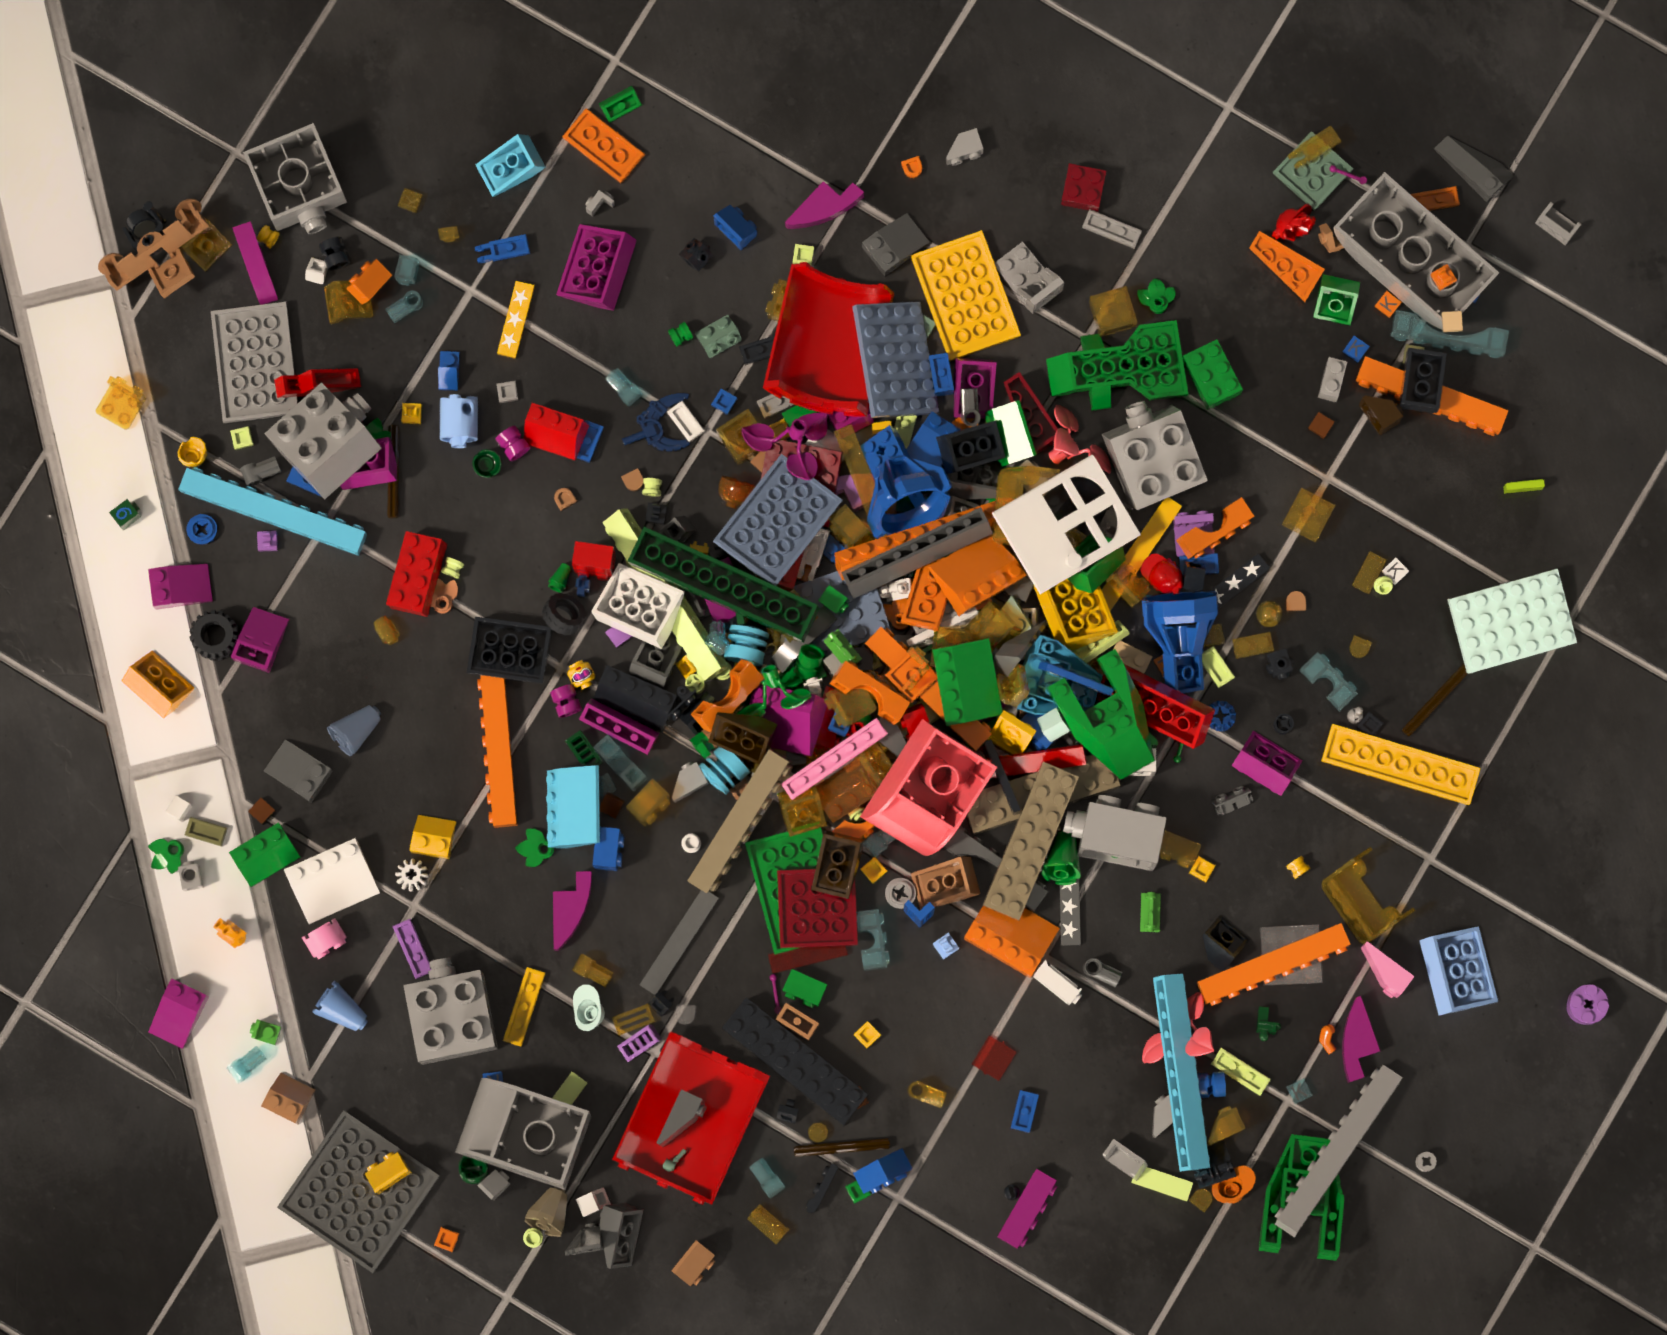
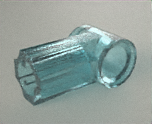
M409 291L403 298L385 310L395 324L413 311L420 310L423 306V299L418 292ZM412 297H418L416 304H409V300Z
M618 368L609 373L605 378L628 407L643 395L641 390L633 382H630Z
M713 621L709 625V635L704 643L719 656L729 649L730 642L726 639L725 624L721 621Z
M880 830L873 833L864 842V845L877 858L889 847L888 845L895 838Z
M256 1046L242 1058L233 1061L226 1069L239 1084L248 1078L252 1071L266 1061L267 1058Z
M763 1158L749 1167L761 1183L760 1186L769 1199L786 1188Z

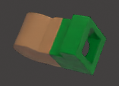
M702 730L690 739L694 748L704 759L711 755L710 751L717 747L708 742L711 732Z

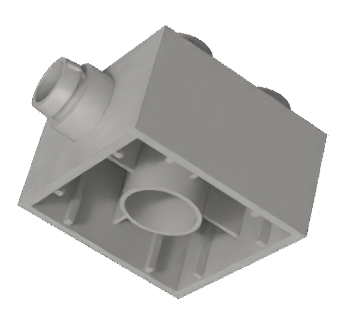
M314 123L243 152L277 231L300 222L308 234L317 233L327 227L325 211L347 203Z
M322 382L264 433L281 455L324 499L382 449L361 423L367 417L365 413L371 410L368 403L358 393L352 399L348 397L341 403Z
M1145 401L1131 404L1125 408L1128 415L1126 417L1127 424L1102 434L1128 504L1136 510L1208 481L1182 412L1173 405L1152 413L1151 408H1147Z
M1099 795L1096 803H1089L1086 812L1077 810L1076 813L1067 811L1063 832L1072 833L1071 837L1081 838L1078 856L1153 871L1156 867L1166 823V817L1158 816L1160 807L1146 803H1137L1134 811L1120 808L1121 799Z
M442 958L429 962L431 970L428 971L430 980L403 985L417 1059L420 1064L424 1065L498 1050L484 973L481 970L456 974L455 966H451V959Z

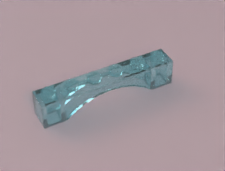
M1396 310L1391 330V336L1399 341L1409 339L1414 340L1413 342L1416 344L1431 343L1433 347L1437 348L1447 346L1451 347V350L1462 351L1464 349L1476 355L1486 353L1492 358L1503 357L1509 330L1490 327L1472 335H1448L1429 327L1415 313Z

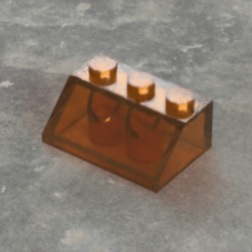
M860 756L825 781L823 780L815 785L814 788L823 810L834 823L870 800L881 783L864 758Z

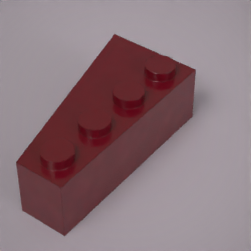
M1018 372L1006 380L1004 385L1010 402L1020 401L1037 455L1054 444L1055 433L1058 428L1021 373Z

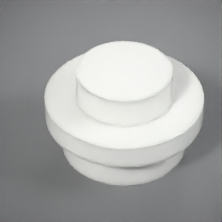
M687 834L682 839V847L688 853H695L701 847V840L695 834Z

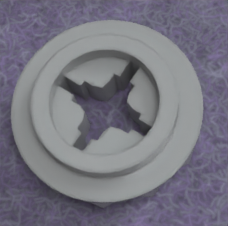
M896 878L888 883L885 897L892 907L903 909L904 904L908 900L911 903L914 902L916 890L909 880ZM903 886H905L904 894H906L908 898L901 896V898L898 899V901H896L897 894L895 893V891H893V889L899 891Z

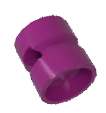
M515 425L507 428L496 437L500 447L505 448V454L510 461L520 458L531 448L525 439L520 438L522 434Z
M573 684L556 688L550 692L553 703L557 704L555 708L559 718L576 714L582 710L579 700L575 699L577 694Z

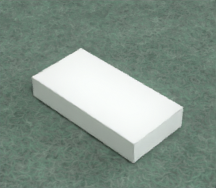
M683 401L667 411L689 443L705 432Z

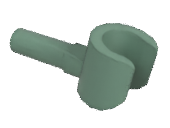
M682 1149L673 1161L667 1158L663 1164V1169L669 1172L673 1171L677 1162L687 1151Z

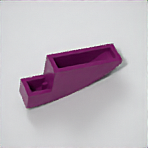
M823 181L786 220L785 227L787 229L807 228L833 220L854 207L864 197V192L852 183L840 196Z
M251 221L232 227L259 304L263 305L278 301Z
M591 871L576 872V891H553L555 951H559L573 936L586 912L592 888Z
M1361 996L1355 998L1348 1013L1343 1032L1342 1057L1348 1083L1364 1078L1358 1059L1380 1052Z

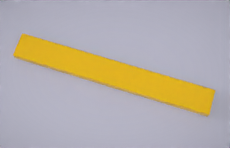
M1168 497L1162 501L1140 533L1141 535L1138 536L1125 555L1126 560L1114 571L1103 587L1102 593L1110 611L1182 508L1180 504Z

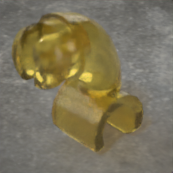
M768 627L767 633L773 638V643H769L766 646V651L769 647L773 646L775 651L772 655H774L781 643L782 634Z

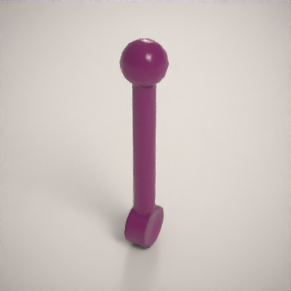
M1331 165L1329 168L1331 172H1337L1358 180L1361 185L1367 182L1366 177L1360 178L1338 169L1335 165Z
M771 974L770 980L773 985L776 1005L774 1011L776 1014H779L782 1008L779 1005L777 975Z

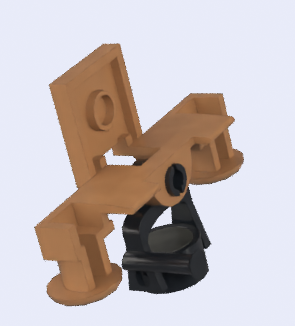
M186 199L180 202L175 209V216L179 220L166 228L164 224L167 220L153 207L152 202H146L143 205V209H138L128 216L126 224L129 230L126 227L122 228L131 246L138 254L134 255L131 252L123 257L119 253H109L98 263L100 273L104 274L109 284L118 291L148 270L160 295L166 298L195 277L180 246L209 227L205 217L200 213L202 210L201 203L196 199ZM163 248L171 258L162 265H159L150 254L157 255Z

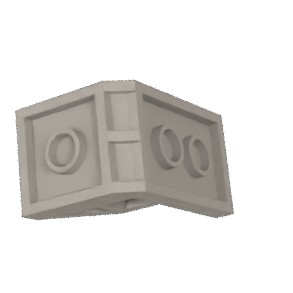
M1023 241L994 263L999 275L1032 314L1063 291V280L1046 267L1044 269Z

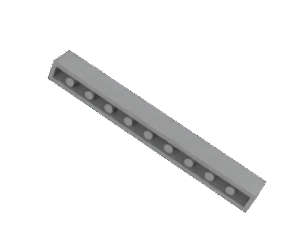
M1382 1065L1380 1070L1378 1068L1374 1070L1370 1077L1373 1079L1369 1085L1366 1083L1360 1091L1362 1096L1359 1100L1355 1098L1349 1107L1352 1110L1350 1114H1344L1339 1122L1341 1125L1339 1130H1333L1328 1138L1330 1140L1328 1146H1322L1317 1154L1320 1156L1317 1162L1313 1160L1307 1169L1309 1173L1306 1178L1302 1176L1296 1185L1299 1187L1295 1193H1290L1286 1199L1288 1204L1285 1209L1281 1207L1275 1215L1277 1218L1275 1225L1294 1238L1400 1084L1403 1077L1385 1065Z

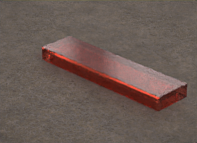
M846 946L798 948L776 955L774 953L768 954L772 973L774 974L847 956L848 954Z

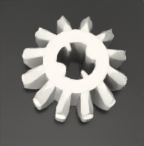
M413 858L410 861V865L404 860V868L398 865L402 872L395 873L397 877H402L397 880V883H403L402 889L404 890L409 885L410 892H413V886L420 890L419 883L426 885L422 878L429 877L428 874L423 873L427 870V867H421V861H418L415 865V859ZM414 870V873L417 874V876H414L413 880H410L409 876L407 877V874H411V871Z

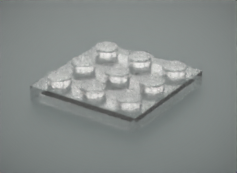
M1319 924L1260 927L1262 955L1318 933ZM1316 959L1311 961L1312 965L1301 969L1299 966L1293 969L1294 973L1284 977L1282 974L1275 976L1276 980L1267 984L1263 981V985L1322 983L1321 962Z

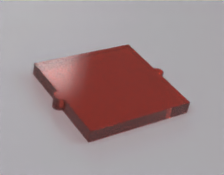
M989 1035L972 1065L983 1071L984 1075L988 1074L999 1081L1015 1056L1016 1051L1007 1047L1004 1042H999Z

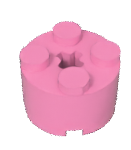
M336 918L331 920L333 924L327 922L308 934L310 938L307 936L302 937L313 957L320 959L330 953L328 949L332 946L334 949H337L346 943L345 939L347 937Z

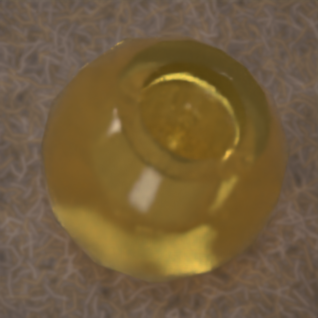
M1264 601L1257 608L1256 618L1265 627L1276 626L1281 621L1282 608L1275 601Z

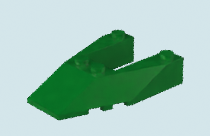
M1116 649L1097 659L1115 691L1114 695L1084 711L1065 677L1046 689L1074 738L1121 780L1155 760L1143 700Z
M1291 1134L1266 1188L1259 1251L1279 1252L1282 1229L1275 1225L1277 1221L1275 1215L1281 1207L1285 1209L1288 1204L1286 1199L1291 1192L1295 1193L1299 1187L1296 1186L1302 1176L1306 1178L1309 1173L1307 1170L1313 1160L1317 1162L1320 1157L1317 1155L1323 1145L1328 1146L1330 1143L1329 1139ZM1339 1175L1336 1176L1310 1214L1321 1216L1318 1259L1337 1261L1339 1257L1344 1209V1194L1342 1193Z

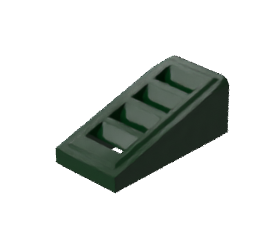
M581 730L565 740L582 766H586L585 763L593 757L596 760L588 766H599L603 763ZM582 738L583 741L575 746L572 745V743ZM586 744L587 747L579 753L576 751ZM591 751L592 754L582 760L581 756Z

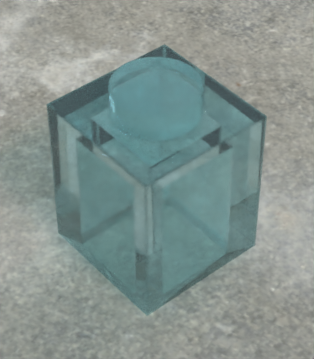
M399 254L395 272V279L399 284L409 286L410 283L415 284L420 263L418 258Z

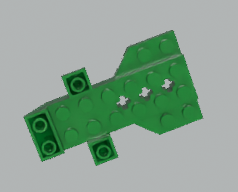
M1177 320L1139 325L1124 346L1105 348L1100 334L1080 336L1082 351L1068 352L1046 359L1051 396H1063L1075 392L1089 391L1092 411L1111 408V388L1131 386L1149 400L1188 395ZM1160 357L1167 361L1164 365L1159 363ZM1142 360H1144L1145 363H1148L1146 367L1140 365ZM1123 362L1130 366L1127 370L1121 366Z

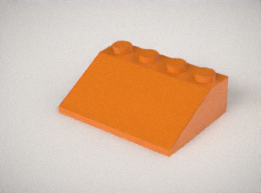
M992 534L957 550L928 567L958 616L992 598L1026 576L1017 559Z
M983 906L966 933L964 940L1031 978L1060 928L1024 908L1020 920H1016Z

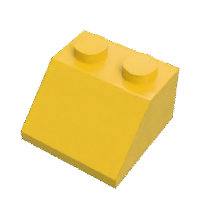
M418 815L409 851L420 855L450 859L456 821Z
M391 1152L383 1157L385 1161L379 1165L376 1162L367 1168L368 1172L365 1175L375 1193H382L412 1173L400 1153L394 1154V1152Z

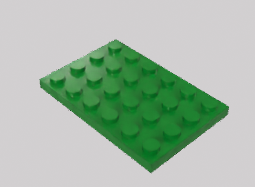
M820 823L745 843L775 955L800 949L780 948L777 870L816 869L823 838Z

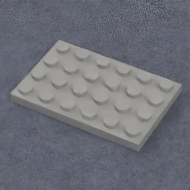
M279 302L211 311L223 423L286 415L298 404V397L277 398L274 379L284 375H295L287 303Z

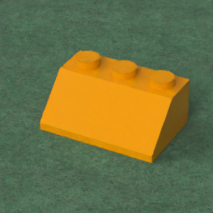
M153 650L132 664L121 680L163 718L172 713L194 689L188 681Z

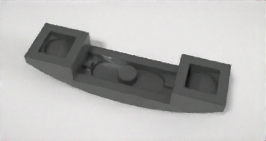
M825 606L821 607L804 643L789 637L770 658V661L784 673L798 658L801 646L812 644L838 619Z

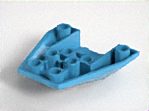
M1040 635L1027 651L1015 688L1017 709L1034 715H1044L1057 708L1046 688L1063 678L1038 669L1040 662L1051 663L1101 683L1103 676L1059 641ZM1066 680L1084 711L1094 706L1098 694L1097 691Z

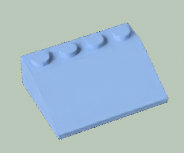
M1479 927L1419 940L1439 1016L1498 1002Z

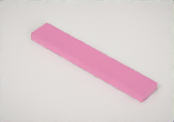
M876 718L781 783L790 798L794 800L881 740L888 733Z

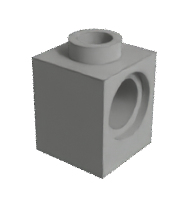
M194 861L182 863L183 866L178 867L183 891L204 888L199 864H194ZM188 871L195 872L193 880L186 879Z

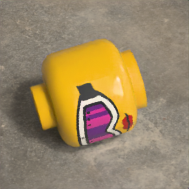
M580 660L569 666L570 669L567 671V675L575 688L581 686L582 689L593 685L591 681L595 679V673L589 662Z

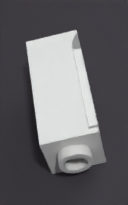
M1046 960L1033 976L1068 1005L1072 1002L1076 1004L1082 996L1080 994L1082 989L1078 990V986L1052 965L1048 966Z

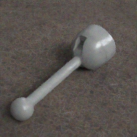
M1362 707L1349 710L1347 714L1349 722L1357 724L1362 720Z

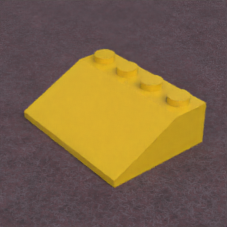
M1066 579L1044 593L1039 594L1035 585H1033L1054 640L1062 643L1070 651L1118 632L1100 586L1093 593L1077 589Z

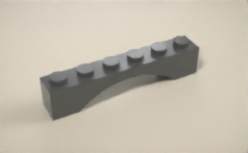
M959 826L952 838L942 847L955 857H976L991 863L997 868L1001 861V858L998 857L999 853L995 849L984 847L982 840L976 836L972 838L967 835L968 831L962 826ZM1037 880L1025 905L1033 912H1035L1048 893L1045 890L1047 887Z

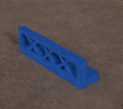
M909 900L904 904V912L919 928L934 915L935 907L930 902L920 911Z

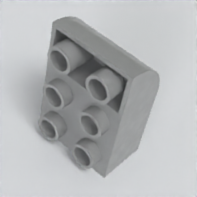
M481 1078L455 1153L566 1190L591 1119V1114L582 1108L508 1083Z

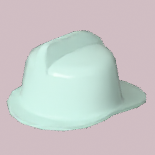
M582 985L578 987L573 996L575 1022L579 1029L590 1031L598 1027L603 1021L605 1011L600 1004L599 994L593 986Z

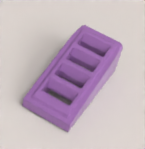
M649 1024L617 1047L627 1062H629L662 1040L654 1026ZM646 1031H648L653 1041L650 1040V1038L646 1034ZM640 1035L643 1037L647 1045L643 1044V1042L639 1038ZM633 1040L636 1041V1043L640 1047V1050L636 1048V1046L632 1042ZM628 1044L634 1052V1054L631 1055V1053L625 1045Z

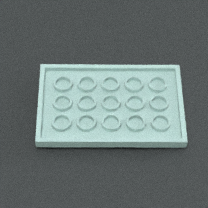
M1558 569L1447 599L1467 673H1473L1577 643Z

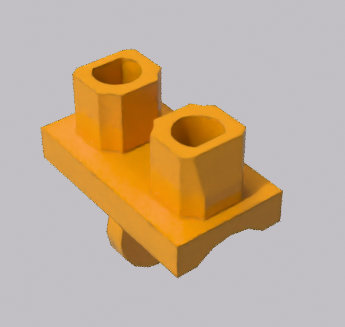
M219 918L213 926L218 930L217 935L234 948L241 946L246 940L247 933L229 919L225 922Z

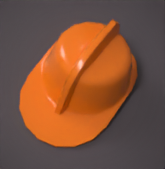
M1247 1166L1234 1168L1236 1177L1212 1185L1214 1198L1222 1203L1234 1204L1239 1202L1255 1184L1256 1176L1254 1171Z

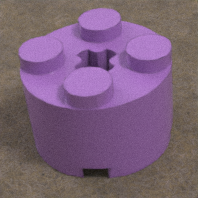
M1595 985L1578 987L1570 993L1567 1000L1568 1015L1573 1021L1583 1025H1591L1600 1021L1606 1015L1609 1008L1606 994ZM1585 1001L1591 1003L1590 1008H1584Z

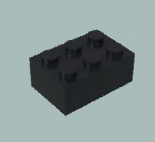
M1408 348L1399 406L1402 409L1437 414L1440 408L1447 353Z
M996 421L986 422L936 437L946 474L1006 458Z

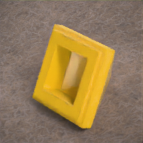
M686 655L676 663L685 679L697 671Z

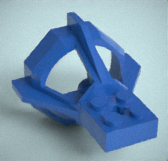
M889 425L860 446L875 479L874 492L867 517L868 525L875 538L878 539L885 534L891 535L940 519L945 515L950 500L948 490L952 487L945 469L910 458L897 429ZM921 491L933 492L926 500ZM907 495L915 506L914 509L904 513L885 514L892 504Z
M1197 591L1196 593L1179 592V594L1175 595L1173 593L1146 595L1142 599L1144 626L1163 650L1165 685L1183 694L1204 690L1203 646L1218 614L1217 592ZM1195 622H1197V624H1195V625H1190V626H1189V624H1181V623H1195ZM1168 624H1179L1174 626H1168Z

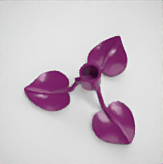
M811 413L795 419L791 427H787L776 438H774L772 428L766 424H752L742 427L741 431L746 443L754 450L761 452L769 451L772 447V442H777L789 433L793 440L798 441L797 455H790L787 459V469L798 478L812 480L817 472V461L809 452L801 454V441L804 435L812 441H818L825 437L827 433V414Z

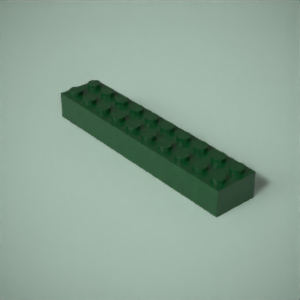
M643 527L628 559V563L638 569L804 643L820 609L815 603L646 527Z

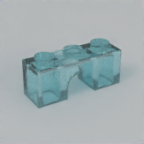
M1317 652L1299 671L1312 684L1320 678L1329 679L1333 684V691L1327 696V699L1340 712L1357 696V688L1352 682L1349 681L1347 683L1343 679V673L1338 668H1333L1329 664L1330 660L1324 654L1320 655Z
M608 734L593 747L633 792L647 780V776L624 754Z
M879 909L856 912L858 933L868 932L875 939V943L870 949L861 950L863 970L887 968L886 963H890L889 952L884 950L887 938L886 932L881 930V925H884L883 913H879Z

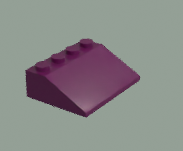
M579 224L556 295L593 307L614 311L637 240L626 232Z
M760 684L752 691L749 705L753 703L763 704V685ZM767 686V707L764 709L765 715L762 718L778 724L770 748L812 756L828 701L811 694L812 697L800 706L784 709L781 707L780 702L786 696L781 688H770ZM786 689V691L790 694L793 692V690Z

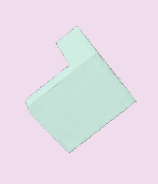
M1057 708L1037 719L1043 734L1050 742L1070 731Z

